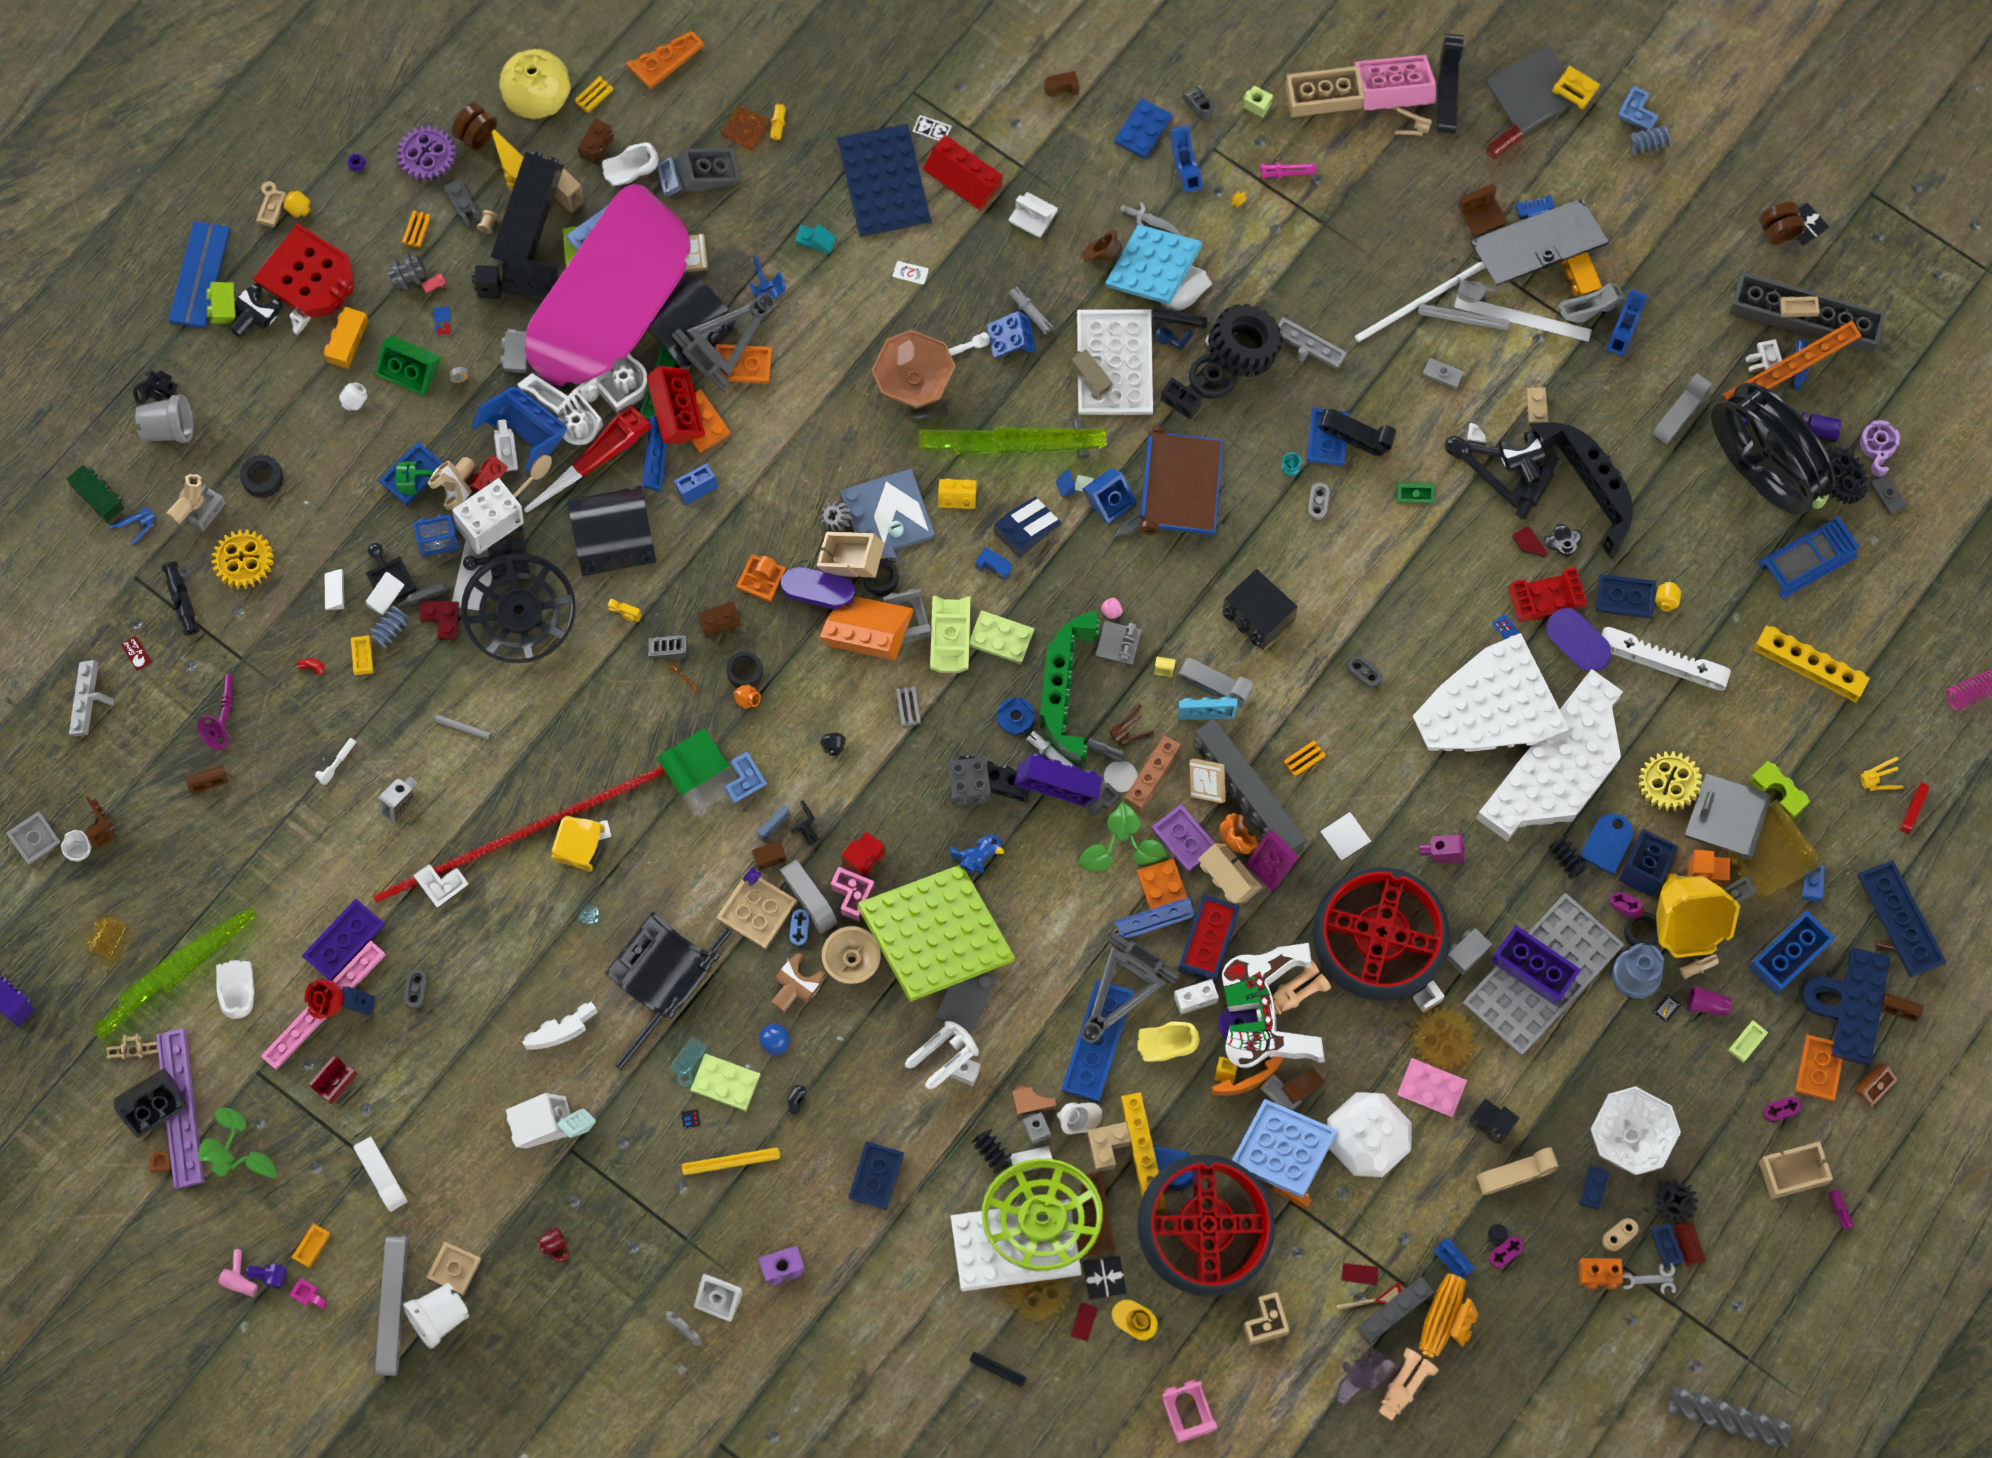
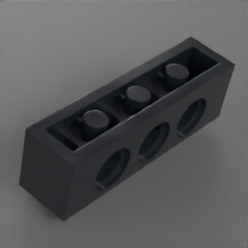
M965 755V757L960 756L959 760L971 759L975 757ZM986 760L988 777L993 774L1000 777L996 781L989 778L990 792L1028 803L1031 790L1008 784L1009 780H1015L1017 771L1005 765L1002 767L996 766L993 762Z

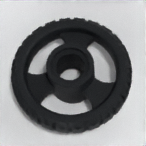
M1211 353L1202 355L1193 362L1189 371V381L1194 391L1200 396L1207 399H1219L1225 397L1234 389L1237 376L1236 373L1232 372L1230 373L1231 379L1223 378V370L1218 365L1219 362L1214 360ZM1208 362L1209 365L1205 368L1204 376H1195L1198 367ZM1215 374L1217 378H1211L1209 375ZM1204 385H1206L1208 388H1217L1221 386L1222 390L1208 391L1203 389L1202 387Z

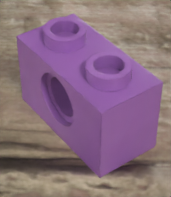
M798 1246L759 1258L766 1284L777 1285L783 1282L782 1279L788 1277L796 1279L805 1272ZM782 1262L787 1263V1270L779 1271L777 1269L778 1264Z

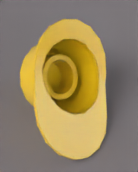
M1122 1300L1113 1308L1112 1319L1123 1331L1139 1340H1147L1155 1335L1158 1328L1157 1320L1150 1309L1132 1300Z

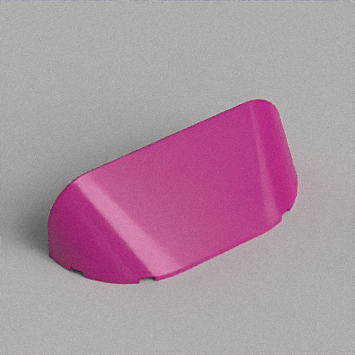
M633 184L623 188L616 194L528 325L525 335L527 360L542 380L550 385L564 386L568 382H573L574 384L587 382L613 368L612 363L619 357L624 359L639 342L686 269V255L690 254L688 231L679 217L646 187Z

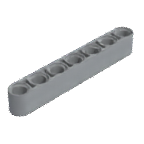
M386 1236L376 1375H398L408 1251L407 1237Z

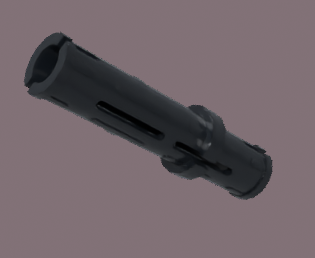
M1153 307L1151 319L1167 321L1170 324L1174 322L1206 328L1207 326L1206 320L1208 317L1156 307Z

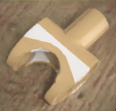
M463 457L455 467L451 461L444 462L435 470L428 481L432 489L440 485L445 488L446 500L444 506L447 510L460 505L472 492L465 481L475 470L476 465L468 457Z

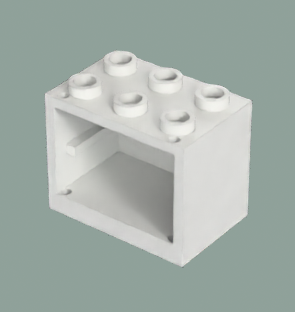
M499 478L452 509L455 527L477 555L524 524L521 505Z

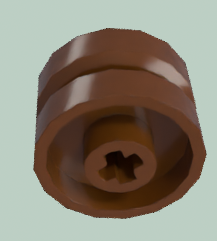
M469 104L455 119L451 130L452 135L458 140L464 141V144L471 150H479L493 136L492 131L496 130L497 118L485 112L478 104Z
M1795 202L1778 204L1760 216L1759 222L1762 229L1766 230L1765 236L1769 244L1779 245L1786 243L1805 231V222L1799 216L1800 211Z

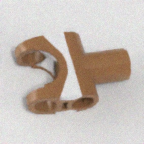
M801 953L793 956L775 978V981L783 987L771 1001V1004L783 1013L786 1012L797 997L808 1003L819 990L827 974L824 970H820L811 977L801 976L798 973L799 964L804 958V955Z

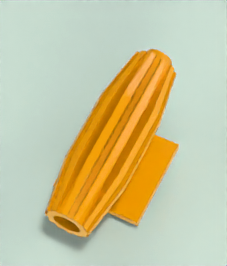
M1447 1274L1433 1298L1423 1326L1419 1350L1422 1351V1355L1431 1359L1434 1356L1438 1357L1450 1335L1462 1347L1470 1339V1328L1472 1323L1476 1322L1478 1312L1471 1299L1467 1298L1466 1303L1462 1304L1466 1280L1459 1276Z

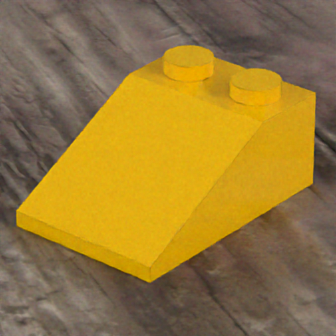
M494 130L492 134L504 177L507 181L506 185L512 191L523 156Z

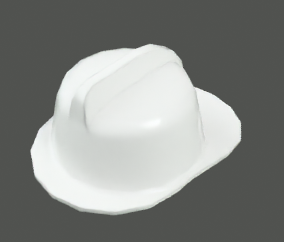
M1068 1103L1057 1113V1117L1061 1122L1063 1132L1066 1134L1084 1133L1087 1130L1095 1129L1102 1119V1110L1095 1103Z

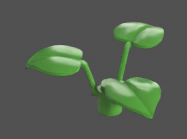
M1122 802L1107 820V826L1113 832V838L1108 850L1101 844L1089 847L1080 856L1079 865L1095 872L1108 869L1113 861L1109 853L1112 851L1116 838L1121 841L1130 838L1136 849L1133 853V859L1141 866L1148 867L1164 862L1167 859V854L1163 845L1153 839L1144 840L1139 846L1136 844L1132 833L1137 832L1139 829L1140 820L1135 811Z
M226 1107L218 1108L215 1112V1118L223 1127L231 1128L230 1136L225 1148L214 1139H205L199 1147V1161L213 1162L212 1170L219 1176H226L230 1168L235 1169L237 1165L246 1161V1166L252 1171L276 1179L277 1172L273 1162L262 1153L251 1152L249 1157L244 1156L234 1163L233 1155L227 1150L235 1134V1129L243 1131L246 1127V1121L240 1113Z

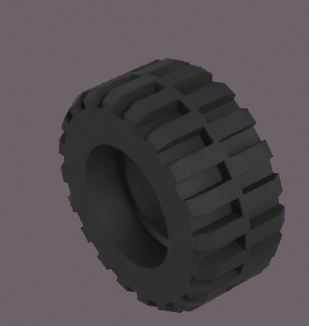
M1237 304L1226 308L1218 316L1208 337L1209 350L1213 352L1212 357L1214 360L1219 362L1218 365L1221 368H1226L1227 372L1236 373V376L1242 377V375H1245L1246 377H1252L1253 375L1258 376L1266 372L1275 361L1282 347L1283 336L1280 333L1279 324L1276 325L1274 317H1270L1266 310L1262 311L1258 306L1251 307L1250 304H1243V306ZM1241 332L1251 336L1259 348L1250 349L1240 345L1234 339L1232 333Z

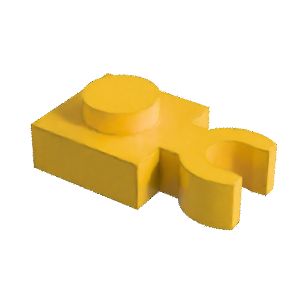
M610 599L608 603L610 611L620 613L627 621L633 622L634 620L639 622L642 616L640 609L622 602L621 604L613 599Z

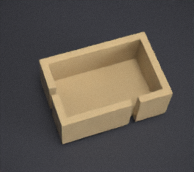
M826 532L822 548L830 555L825 551H821L817 567L825 573L838 576L858 577L859 575L860 577L875 578L885 543L874 533Z
M1226 843L1212 845L1198 858L1201 862L1200 867L1206 873H1210L1213 877V883L1218 888L1221 887L1224 890V896L1229 902L1234 904L1246 903L1262 889V886L1240 860H1237L1234 864L1231 863L1237 856Z
M1820 1142L1786 1150L1782 1154L1779 1152L1767 1155L1759 1160L1771 1200L1828 1185L1833 1180L1828 1163H1823L1820 1167L1818 1166V1164H1821L1826 1159Z

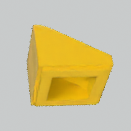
M1219 1057L1215 1080L1224 1082L1230 1079L1233 1084L1238 1066L1234 1065L1228 1058Z

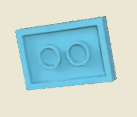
M1228 696L1221 699L1205 697L1202 700L1184 698L1182 701H1179L1177 718L1178 720L1235 718L1237 699H1232V697Z

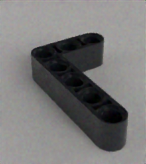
M1445 34L1439 66L1437 132L1456 133L1459 63L1463 51L1464 35Z

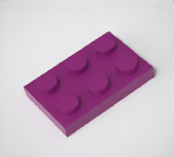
M1271 830L1265 835L1246 862V865L1271 891H1274L1299 857L1284 843L1280 836Z

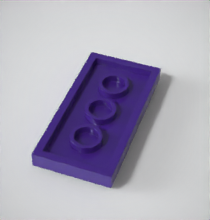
M355 899L303 953L302 957L324 977L333 981L385 924L361 902Z

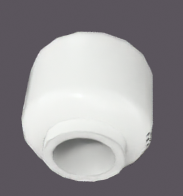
M357 382L347 384L339 396L342 406L346 410L360 409L367 399L365 387Z

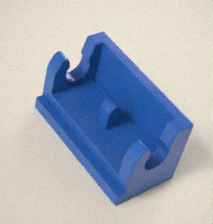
M707 463L674 480L679 495L681 494L685 505L719 488L716 477Z

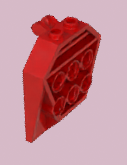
M296 223L293 230L257 274L252 277L254 282L279 298L300 315L310 318L331 315L336 310H339L344 299L353 293L355 287L349 256Z

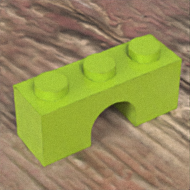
M1769 761L1757 770L1749 780L1759 791L1766 792L1769 789H1777L1781 792L1783 800L1777 809L1790 822L1810 802L1807 794L1802 790L1799 791L1794 786L1793 781L1789 777H1785L1780 772L1778 766L1773 763L1771 764Z

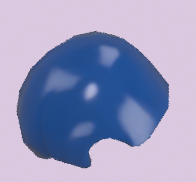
M769 1024L761 1030L759 1043L770 1055H781L787 1051L790 1045V1036L783 1026Z

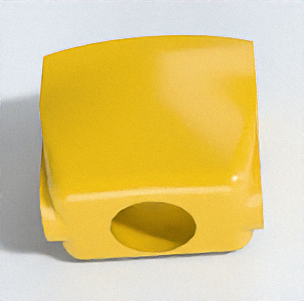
M565 816L561 820L552 847L551 859L575 869L592 872L593 867L589 862L597 848L600 833H605V826L588 819Z

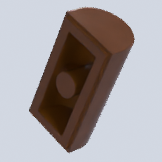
M223 765L185 777L191 794L229 782Z
M1884 993L1881 1011L1917 1022L1922 1016L1924 1005Z

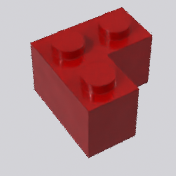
M866 831L857 842L853 840L841 854L842 866L862 877L864 875L868 876L873 869L872 865L876 861L879 862L885 855V846Z

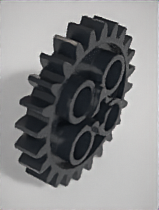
M1833 446L1826 449L1825 451L1834 470L1835 481L1840 477L1839 481L1835 483L1830 498L1836 497L1837 502L1842 500L1843 504L1848 502L1849 505L1858 502L1865 497V493L1868 492L1866 488L1869 486L1865 482L1869 480V477L1865 476L1867 470L1862 469L1864 464H1859L1860 458L1855 459L1854 452L1849 454L1848 448L1843 450L1842 446L1838 448Z

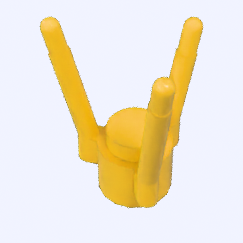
M1894 757L1871 770L1864 771L1860 775L1864 789L1869 788L1870 791L1903 789L1904 786L1902 785L1877 786L1880 783V776L1897 771L1899 768L1894 767L1879 773L1876 771L1897 761L1898 757Z

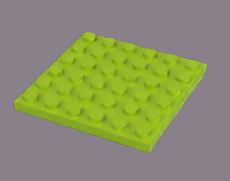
M959 865L858 902L857 907L910 1002L1007 965L1015 960L1014 954L968 874Z

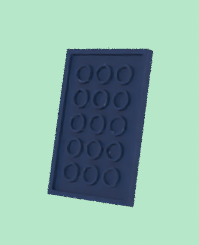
M908 124L837 138L860 237L931 223Z

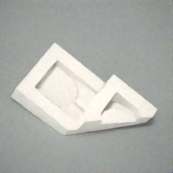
M293 310L290 314L293 332L298 335L311 318L304 317Z

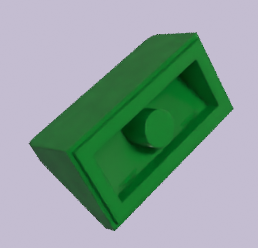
M1397 481V502L1434 503V482Z

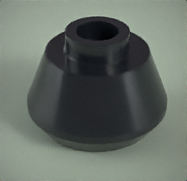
M841 733L825 734L822 736L820 744L825 753H828L830 756H837L844 750L846 737Z

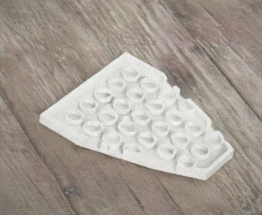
M1521 633L1482 650L1440 685L1413 715L1415 724L1428 751H1438L1440 749L1445 751H1453V749L1480 751L1496 749L1497 746L1508 745V747H1514L1516 744L1525 743L1526 745H1533L1568 730V726Z

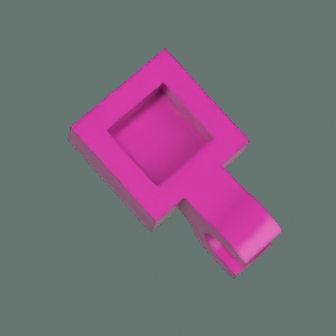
M302 1278L299 1279L289 1294L307 1307L312 1302L321 1309H324L328 1303L316 1295L319 1290Z

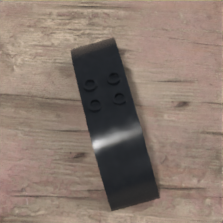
M1556 422L1536 423L1531 431L1540 442L1543 451L1555 445L1560 448L1614 526L1605 532L1600 544L1610 560L1613 559L1626 538L1633 517L1632 499L1628 487L1623 480L1622 473L1613 466L1611 457L1607 453L1605 454L1597 442L1583 431L1570 425Z

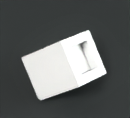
M1433 980L1426 985L1425 989L1414 995L1413 1000L1422 1013H1425L1442 1002L1445 996Z

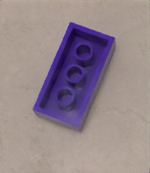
M1031 754L1018 764L1014 785L1086 807L1099 798L1103 777L1098 776L1094 771H1082L1075 765L1067 766L1061 764L1062 762L1059 760H1048L1040 754Z
M1517 925L1514 926L1491 960L1496 966L1555 1006L1561 1001L1581 971L1580 968Z
M0 975V1013L19 1028L35 1009L30 1005L32 1001L23 992L16 989L12 983Z

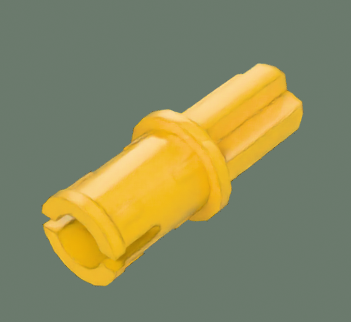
M782 104L775 105L774 116L771 119L770 137L773 140L781 139L782 128L785 125L786 106Z

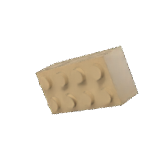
M1358 66L1289 74L1286 77L1285 88L1291 117L1362 109L1364 93Z

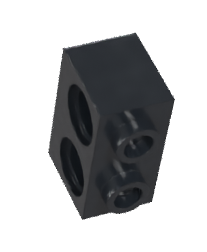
M1171 378L1161 391L1160 400L1192 420L1202 406L1203 397L1174 378Z

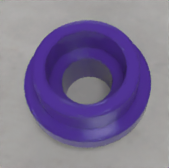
M352 154L347 160V165L351 171L358 172L364 169L366 161L362 155Z

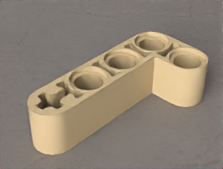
M1549 1147L1536 1152L1531 1157L1478 1174L1476 1178L1483 1195H1488L1551 1174L1559 1166L1552 1148Z

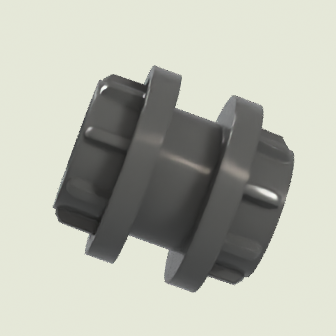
M409 253L404 255L405 261L401 263L397 259L391 261L392 266L387 268V272L396 289L403 288L406 291L410 289L409 283L415 281L419 285L423 282L422 279L427 276L424 264L416 254L413 256Z

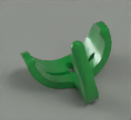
M418 461L398 462L396 467L397 490L406 495H418L415 485L416 475L431 478L434 471L416 470V467L419 466ZM408 466H409V483H407V474H402V473H406V472H407Z

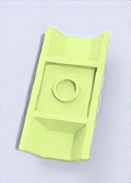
M933 596L930 669L940 673H961L968 670L971 596L960 600H948Z

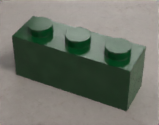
M82 465L66 480L90 507L108 523L124 509L121 504L123 500L116 492L112 494L109 491L110 486L104 480L99 481L96 478L98 475L91 467L87 469Z

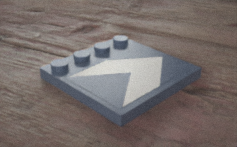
M912 469L840 490L843 503L852 511L849 515L852 516L850 523L854 533H874L885 543L884 548L892 546L893 550L935 538ZM893 521H899L904 526V532L899 537H893L889 533V525Z

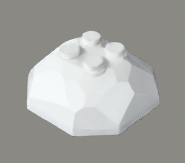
M1356 1092L1327 1119V1126L1337 1130L1329 1150L1354 1176L1383 1177L1411 1151L1412 1122L1385 1094Z

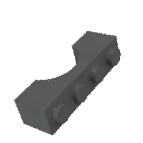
M1420 1277L1358 1325L1356 1330L1370 1345L1405 1315L1428 1300L1434 1291Z

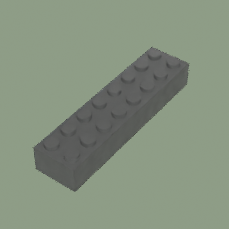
M1745 272L1741 273L1737 282L1729 311L1733 315L1817 339L1853 321L1861 337L1845 347L1870 354L1874 353L1878 345L1886 315L1882 311ZM1783 297H1818L1820 314L1819 316L1781 317L1780 299Z
M1212 719L1197 729L1193 742L1195 751L1203 755L1204 761L1224 764L1225 786L1228 788L1229 796L1238 801V806L1242 813L1247 814L1251 819L1250 823L1256 830L1259 829L1263 834L1261 835L1262 839L1269 831L1273 830L1296 855L1301 853L1304 849L1306 838L1217 721Z

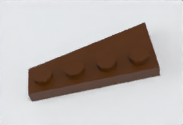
M1102 1172L1087 1174L1086 1176L1098 1191L1103 1212L1100 1233L1094 1245L1083 1257L1115 1252ZM1082 1183L1080 1195L1088 1191ZM1093 1198L1082 1204L1085 1215L1084 1226L1095 1227L1096 1208ZM1080 1235L1077 1240L1078 1253L1086 1247L1092 1235Z

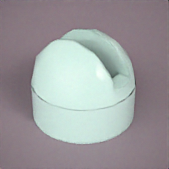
M899 521L891 522L889 525L890 535L899 537L903 534V524Z

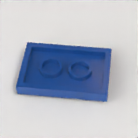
M1141 98L1114 139V143L1146 160L1171 121L1173 114Z
M1312 408L1306 462L1344 466L1346 442L1321 431L1319 424L1324 409ZM1338 411V412H1340V413H1343V414L1349 416V412Z
M419 442L398 461H418L419 466L416 467V470H432L434 472L443 464L442 461ZM396 463L379 482L403 504L408 506L429 485L430 477L416 475L415 485L418 495L402 494L396 487ZM408 466L407 472H406V473H402V474H407V483H409V466Z

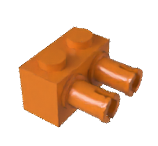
M1581 1258L1578 1262L1579 1286H1585V1289H1597V1286H1605V1289L1613 1290L1623 1283L1622 1259Z

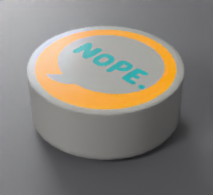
M456 367L449 372L450 380L453 383L464 382L469 377L468 371L464 367Z

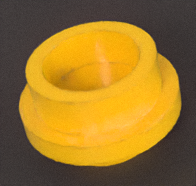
M1238 191L1231 198V205L1238 208L1247 199L1246 193Z

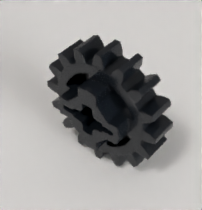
M1674 1179L1672 1184L1666 1181L1665 1186L1661 1185L1659 1187L1661 1192L1655 1193V1196L1659 1198L1654 1201V1204L1659 1205L1656 1212L1662 1211L1661 1218L1667 1216L1669 1223L1672 1219H1675L1676 1224L1680 1222V1219L1686 1222L1688 1220L1687 1216L1692 1218L1694 1215L1692 1211L1698 1209L1694 1205L1699 1202V1199L1694 1198L1697 1192L1690 1191L1692 1185L1684 1186L1685 1181H1682L1680 1184H1678L1677 1179ZM1667 1192L1666 1195H1667L1668 1199H1667L1666 1202H1664V1201H1663V1198H1664L1665 1193ZM1673 1199H1675V1200H1678V1199L1681 1200V1199H1682V1201H1681L1679 1204H1678V1203H1671V1202L1673 1201ZM1689 1201V1207L1686 1211L1685 1203Z

